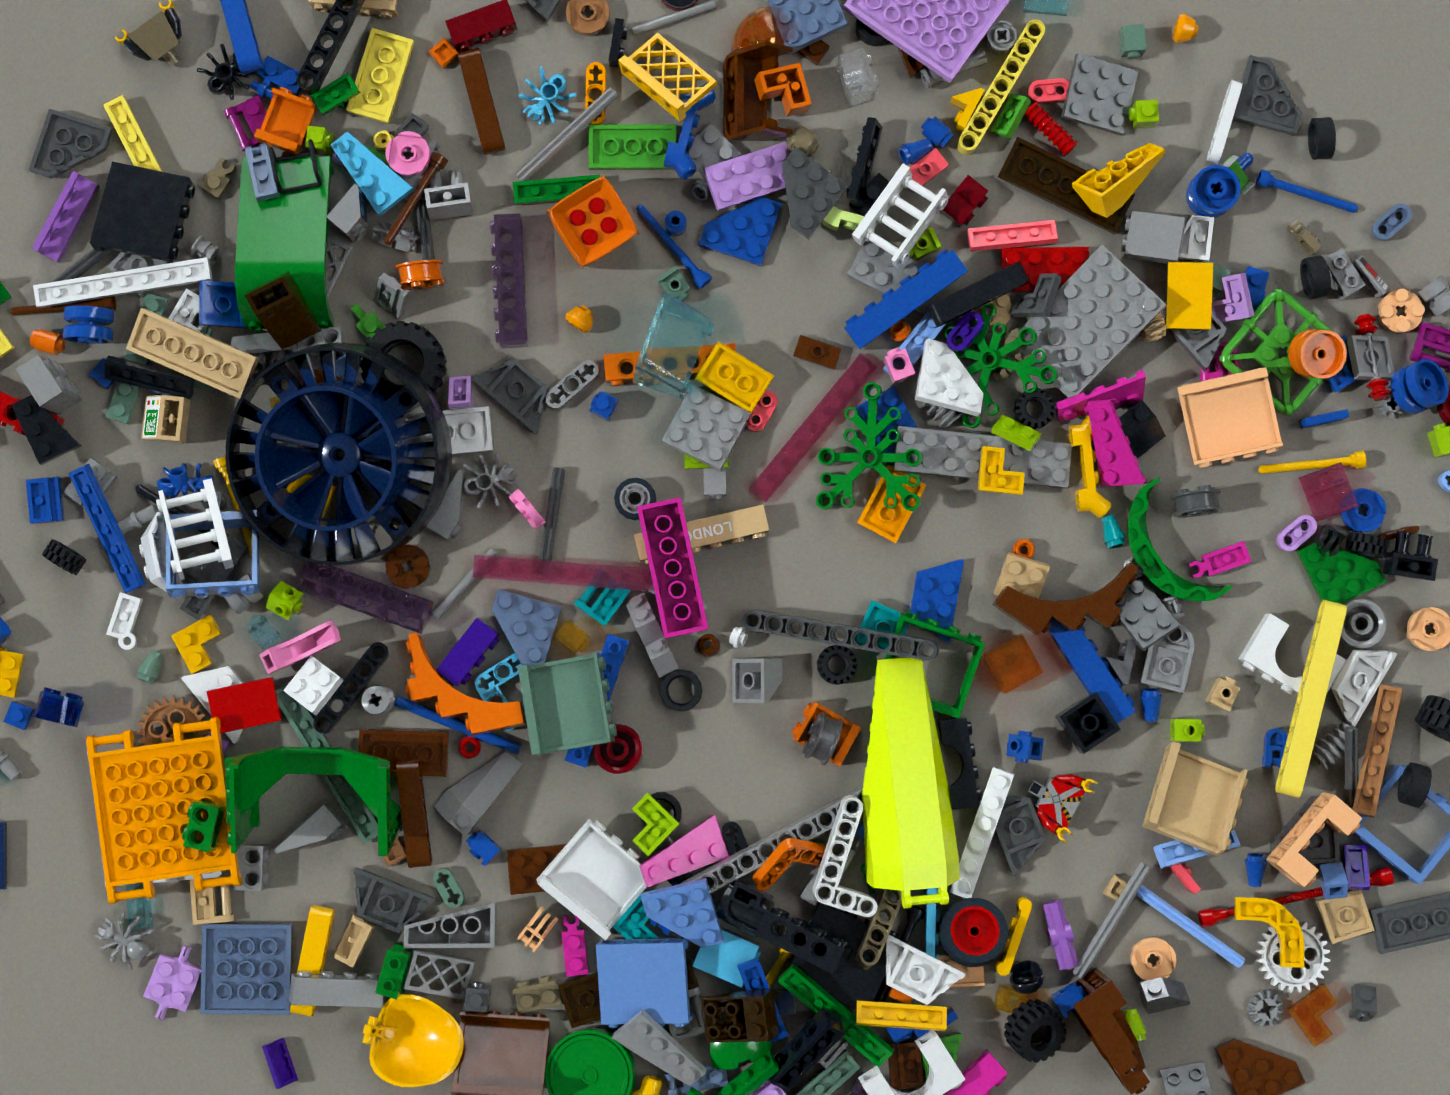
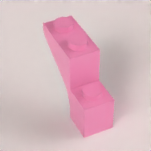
M330 620L289 641L271 647L259 655L269 675L290 667L302 659L323 652L341 641L340 633L333 620Z

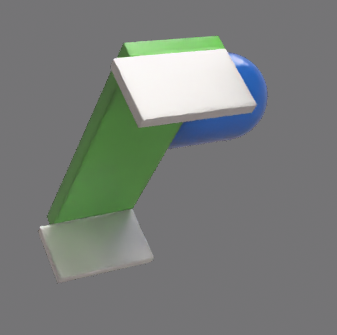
M1244 153L1241 157L1232 154L1223 163V166L1236 174L1240 182V193L1245 195L1255 185V183L1249 181L1244 173L1253 163L1254 157L1250 153Z

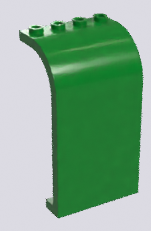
M330 156L316 157L318 172L322 181L321 186L284 194L279 193L277 198L257 202L247 158H242L235 257V287L239 313L246 329L260 331L266 328L256 317L244 295L250 290L288 271L321 329L334 327V318L329 307L326 288L327 215L329 214L330 178L334 170ZM311 157L276 162L278 179L282 189L317 182Z

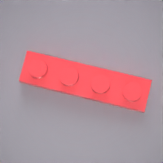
M1055 220L968 228L967 230L970 252L1053 244L1058 241Z

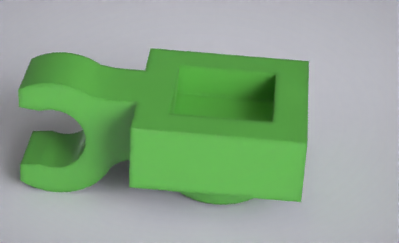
M357 303L350 308L360 320L356 326L366 339L368 337L372 338L375 335L374 331L380 328L382 330L385 328L373 311L367 315Z

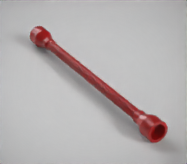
M1389 867L1377 869L1369 875L1370 886L1383 887L1394 884L1393 874ZM1319 887L1269 900L1284 905L1302 901L1303 899L1323 896L1322 888ZM1234 907L1233 909L1208 908L1198 911V918L1202 928L1214 926L1221 920L1235 915Z

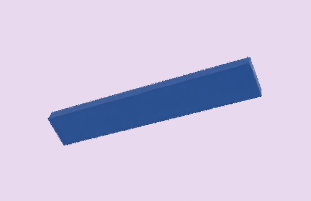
M86 464L68 473L125 594L145 585V580L90 464Z

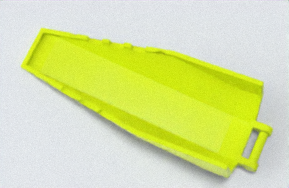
M908 657L877 659L874 685L875 694L872 703L873 715L869 729L868 759L862 791L866 883L873 888L901 891L904 909L911 908L912 905L932 903L945 905L949 903L947 886L960 879L959 856L949 787L923 661ZM938 888V894L911 896L910 890Z

